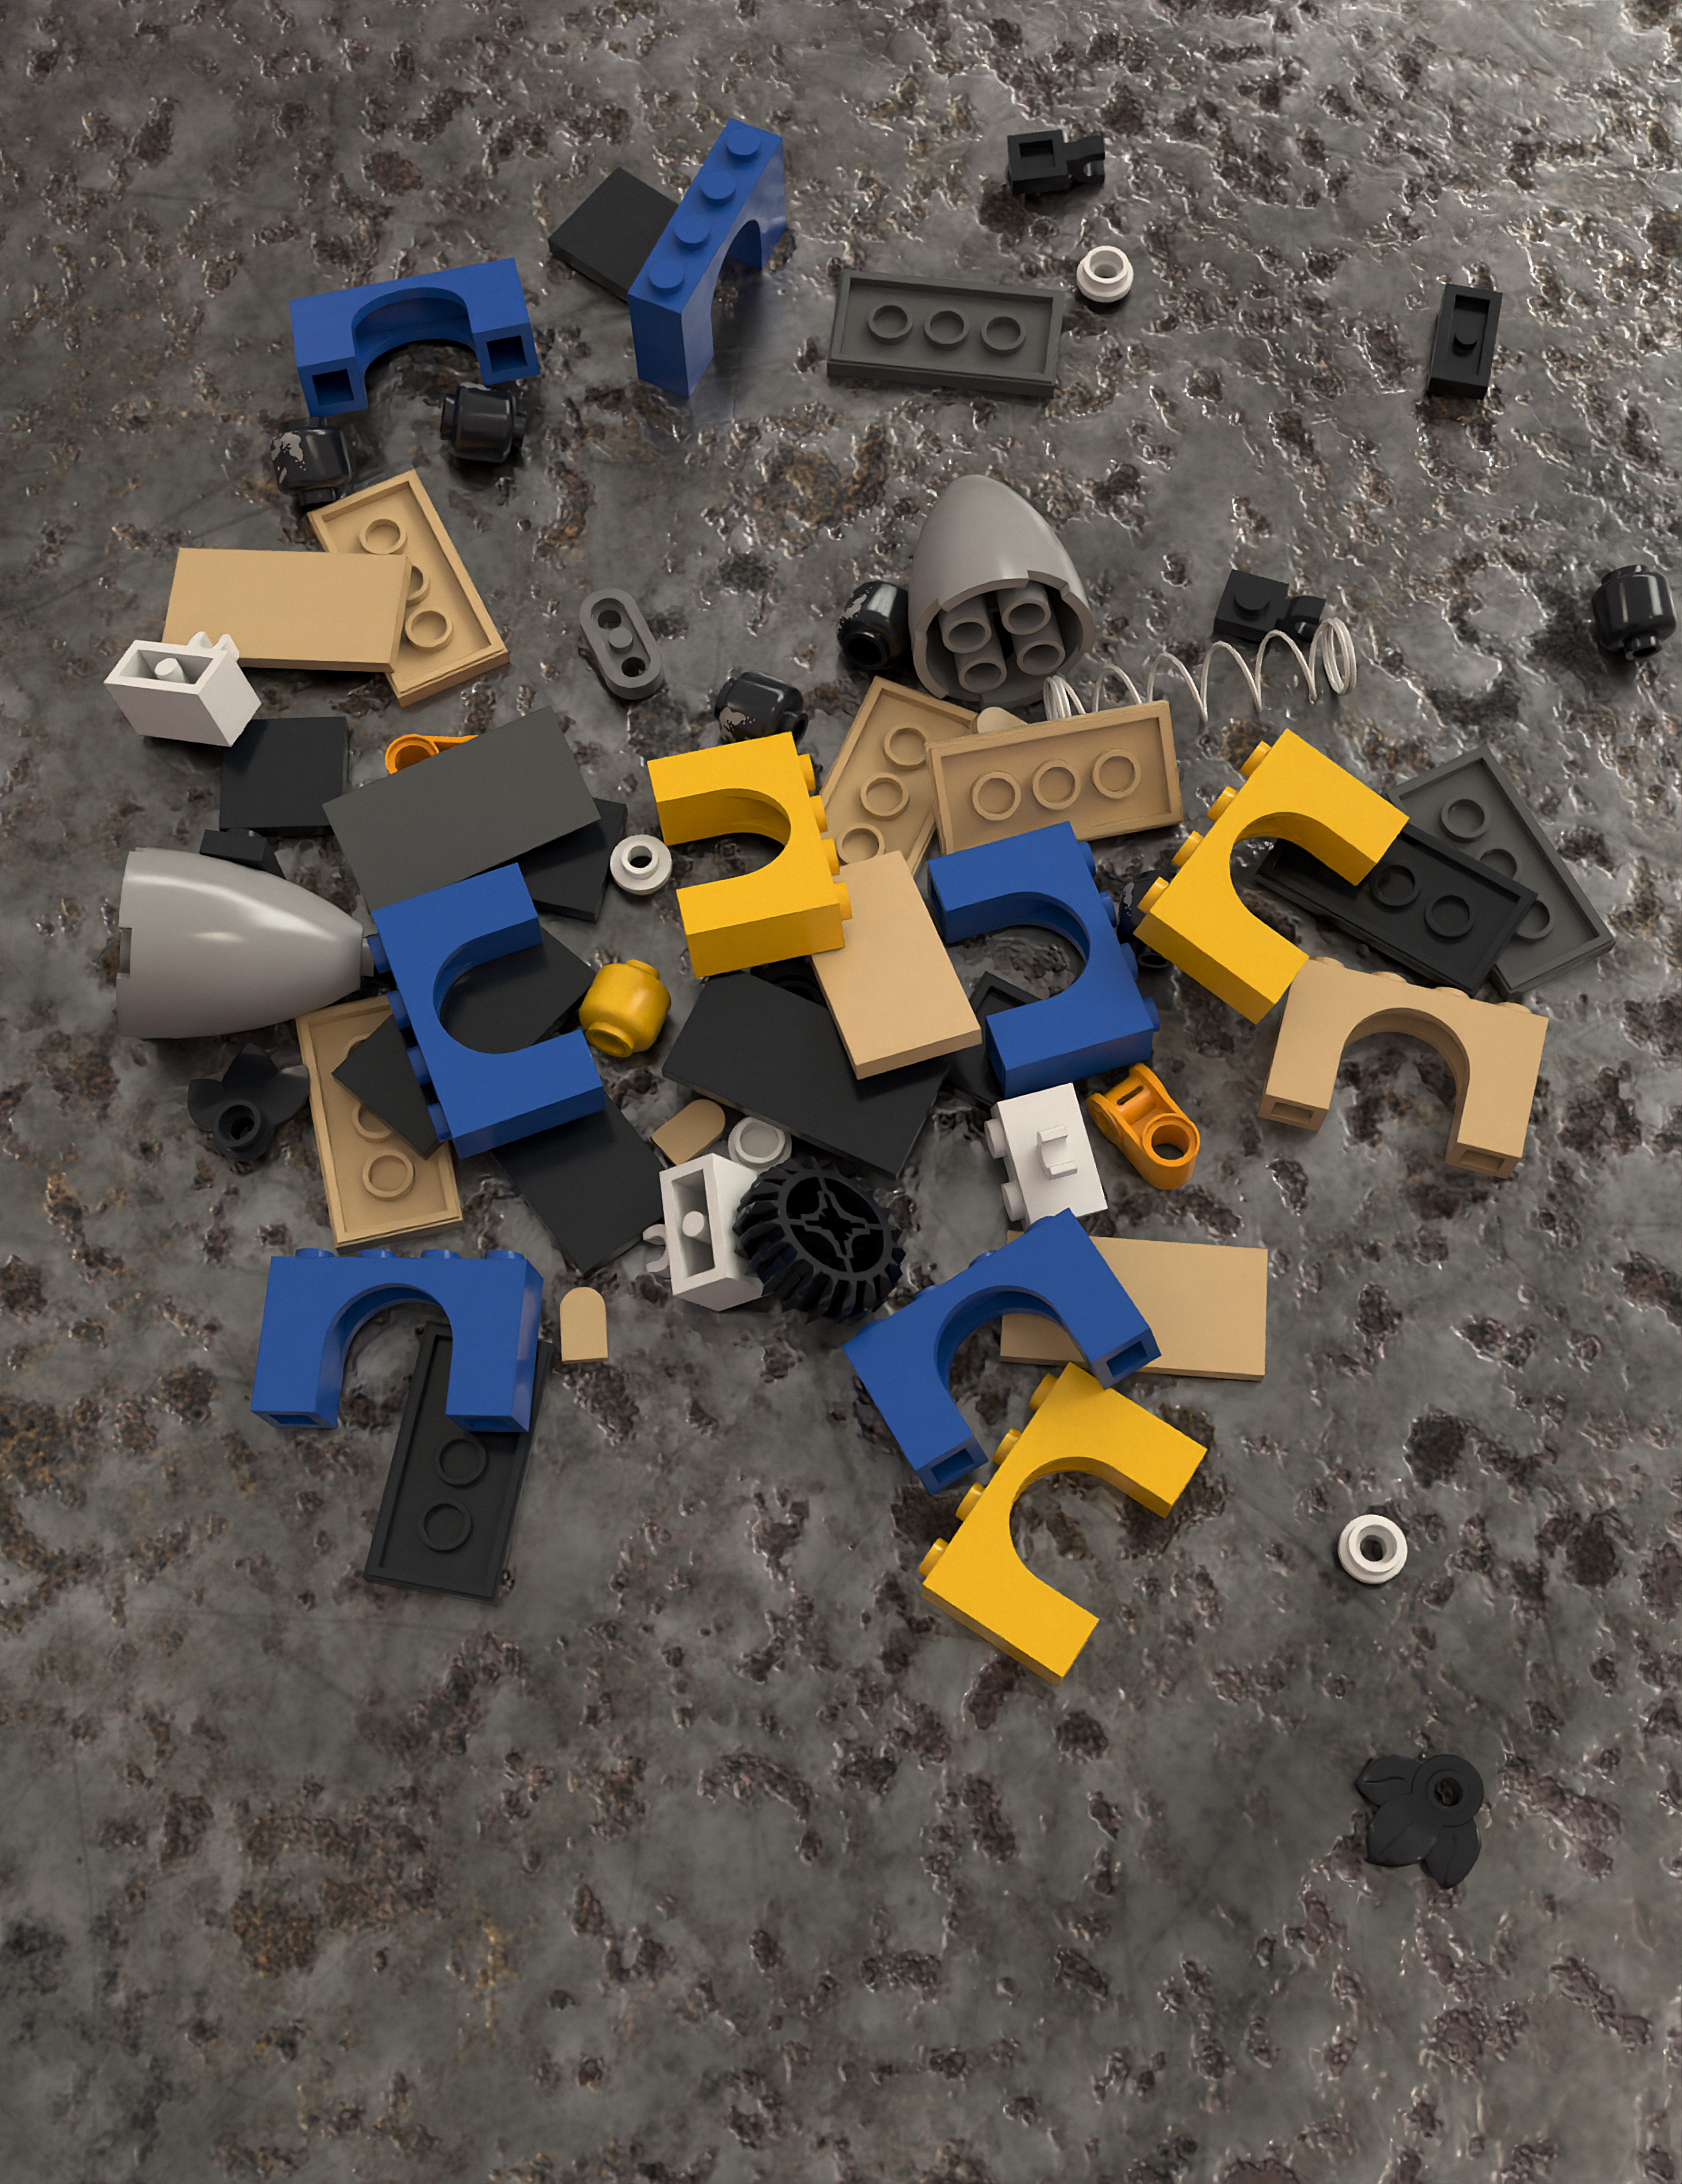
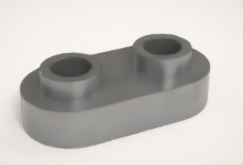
M603 588L589 594L583 600L579 609L580 627L582 635L606 684L613 693L625 699H642L653 694L663 681V659L661 651L635 600L625 591L616 588ZM608 622H616L620 624L617 628H614L613 630H605L601 628L605 623ZM631 669L644 671L642 675L637 677H627L625 675Z

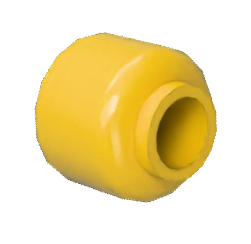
M628 960L625 964L613 963L602 966L596 974L578 1013L581 1025L586 1030V1039L590 1044L606 1054L622 1058L629 1057L632 1053L646 1051L651 1047L671 1008L670 993L665 985L659 981L660 974L656 969L638 960Z

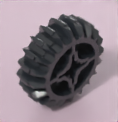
M811 1156L801 1162L788 1158L783 1163L777 1164L776 1167L772 1166L767 1172H762L751 1184L748 1191L741 1197L740 1205L736 1209L739 1214L732 1227V1230L740 1237L734 1252L749 1260L745 1276L758 1277L764 1285L761 1296L773 1294L781 1301L782 1313L796 1309L799 1311L805 1325L820 1319L822 1324L828 1329L842 1322L851 1326L856 1321H861L871 1311L876 1312L889 1299L887 1295L897 1286L898 1280L903 1275L900 1267L906 1253L902 1247L897 1245L902 1231L888 1223L892 1209L879 1207L873 1199L876 1189L865 1191L857 1184L856 1172L845 1177L839 1173L833 1161L820 1167Z

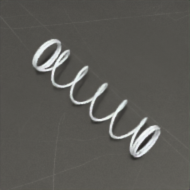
M1337 617L1324 620L1314 634L1308 668L1302 653L1292 639L1284 632L1276 629L1270 631L1262 641L1257 654L1254 683L1247 665L1240 654L1228 643L1216 642L1212 645L1204 661L1200 696L1184 665L1175 656L1164 652L1158 655L1151 667L1146 703L1152 702L1153 683L1157 665L1160 660L1170 659L1178 666L1185 677L1196 702L1201 721L1206 724L1208 721L1206 703L1208 667L1214 650L1224 647L1234 655L1241 666L1251 689L1256 710L1261 712L1260 678L1262 657L1267 641L1274 636L1282 637L1296 654L1305 674L1311 699L1315 701L1317 698L1314 677L1315 653L1321 631L1322 656L1329 682L1341 696L1344 694L1348 695L1352 693L1356 684L1357 669L1353 643L1344 622ZM1333 628L1337 633L1344 659V684L1340 678L1334 656ZM1108 664L1102 668L1094 687L1092 712H1098L1100 685L1103 675L1109 670L1116 671L1122 677L1135 703L1142 704L1132 682L1119 667ZM1056 675L1052 678L1048 676L1043 686L1047 721L1071 717L1065 689L1072 698L1079 714H1086L1071 686L1064 679Z

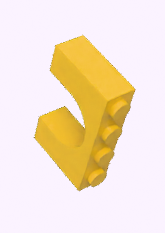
M1286 728L1273 747H1270L1263 741L1256 747L1239 770L1249 778L1239 792L1229 785L1226 787L1206 814V817L1215 822L1213 827L1205 837L1194 830L1172 859V862L1181 869L1169 884L1159 876L1137 905V908L1144 912L1146 916L1133 933L1255 1025L1278 1002L1310 956L1255 917L1241 902L1230 877L1229 861L1232 847L1239 842L1254 837L1270 836L1282 838L1301 846L1354 886H1357L1378 863L1409 820L1407 815L1288 728Z
M791 731L647 761L657 814L666 846L739 832L765 835L785 846L784 850L775 860L755 872L676 890L695 979L845 947L842 921L853 919L850 898L845 881L833 882L832 876L840 875L834 840L832 837L821 840L820 833L828 831L822 798L820 795L809 797L808 791L816 790L809 754L798 756Z
M1071 1362L1068 1363L1059 1378L1048 1373L1042 1380L1028 1403V1407L1036 1412L1023 1433L1014 1427L1009 1430L992 1457L991 1461L1000 1466L987 1487L978 1482L971 1487L955 1513V1516L963 1521L962 1525L950 1543L939 1537L918 1569V1572L926 1577L922 1584V1598L1057 1688L1094 1632L1099 1619L1039 1580L1021 1562L1014 1549L1009 1529L1010 1512L1016 1500L1030 1485L1043 1477L1059 1472H1083L1105 1480L1165 1519L1208 1450L1111 1387L1104 1390L1095 1377Z

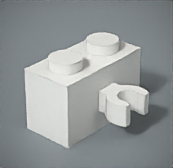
M201 631L190 639L187 646L134 640L103 682L139 735L231 747L261 705L260 700L236 662L240 652L230 635L223 634L215 646L212 645L206 633Z
M1073 1083L997 1102L990 1108L992 1120L984 1122V1129L993 1158L1003 1157L1010 1182L1001 1184L1004 1204L1012 1222L1021 1220L1023 1231H1026L1038 1219L1046 1216H1055L1068 1207L1076 1218L1108 1209Z
M714 1153L659 1172L665 1225L656 1224L647 1228L643 1232V1240L658 1246L666 1244V1249L659 1260L646 1264L647 1272L664 1278H671L673 1296L716 1311L763 1297L761 1294L764 1285L758 1277L745 1276L749 1260L734 1252L740 1237L732 1230L736 1217L739 1214L736 1209L740 1205V1199L757 1179V1172Z

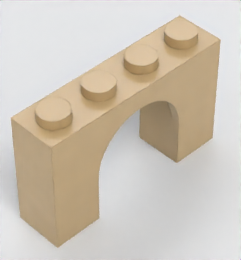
M1312 957L1306 961L1286 989L1257 1117L1319 1132L1330 1107L1342 1052L1356 1040L1373 1033H1405L1415 1036L1435 1048L1446 1060L1455 1079L1457 1099L1444 1164L1507 1179L1522 1157L1549 1018L1532 1014L1527 1007L1520 1004L1502 1002L1494 1005L1470 999L1466 993L1455 988L1437 987L1429 989L1408 984L1404 978L1393 973L1374 972L1368 974L1347 969L1342 963L1332 958Z

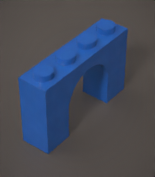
M732 118L729 119L627 293L638 379L686 398L691 397L714 356L711 306L716 281L725 256L763 270L786 229L783 137Z
M514 257L289 300L296 366L310 417H327L368 409L364 381L367 367L382 353L413 341L447 339L468 345L477 355L484 386L541 375L531 323Z
M1069 821L927 860L928 896L946 944L1012 925H1038L1054 930L1071 941L1082 955L1086 965L1077 981L1062 993L1041 1001L985 1016V1048L1005 1100L1150 1059L1153 1033L1160 1030L1159 1016L1153 999L1150 995L1141 996L1134 979L1138 978V968L1132 948L1127 942L1119 944L1113 929L1117 926V918L1111 897L1107 891L1098 893L1093 877L1096 876V867L1092 851L1086 841L1077 842Z
M518 863L371 911L378 933L366 938L379 974L390 970L392 972L397 990L386 993L399 1030L408 1026L412 1027L418 1045L406 1050L419 1086L432 1083L438 1103L427 1106L439 1142L442 1143L452 1139L459 1160L606 1109L604 1087L582 1029L518 1051L504 1054H489L461 1045L440 1024V1011L446 993L462 974L482 963L543 943L539 918Z
M1069 1207L1055 1216H1046L1038 1219L1027 1228L1024 1235L999 1250H991L979 1255L970 1263L965 1271L942 1285H932L925 1288L914 1297L911 1304L886 1319H878L866 1324L857 1332L855 1338L841 1346L911 1466L931 1496L989 1461L953 1401L949 1380L952 1361L958 1348L967 1336L983 1323L999 1316L1015 1313L1033 1314L1054 1322L1070 1337L1104 1390L1161 1356L1150 1326Z
M316 1248L298 1249L295 1252V1257L271 1256L250 1411L272 1427L336 1428L344 1363L352 1339L358 1330L378 1312L401 1303L420 1302L443 1309L452 1329L453 1348L445 1415L463 1431L529 1432L544 1278L522 1254L508 1250L488 1251L485 1253L484 1259L461 1258L455 1252L440 1249L425 1250L421 1253V1258H398L397 1254L382 1249H363L358 1252V1257H335L332 1252Z

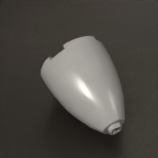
M977 474L966 475L950 483L933 504L923 524L911 565L908 587V625L916 673L926 689L940 700L946 695L965 701L980 700L981 711L989 707L1004 709L1027 706L1044 699L1043 686L1048 676L1052 678L1056 675L1066 681L1065 675L1076 666L1085 653L1092 652L1095 640V626L1082 582L1068 552L1050 525L1029 502L1011 488L987 476ZM1000 611L1004 628L1011 633L1014 647L1013 653L1006 659L1003 656L994 612Z
M136 847L135 852H129L123 878L118 923L119 929H122L120 941L121 973H118L116 977L118 1026L122 1037L179 1039L218 1036L254 1030L295 1019L328 1006L360 989L361 976H374L375 962L367 939L364 938V926L336 905L309 890L265 871L193 852L153 847Z

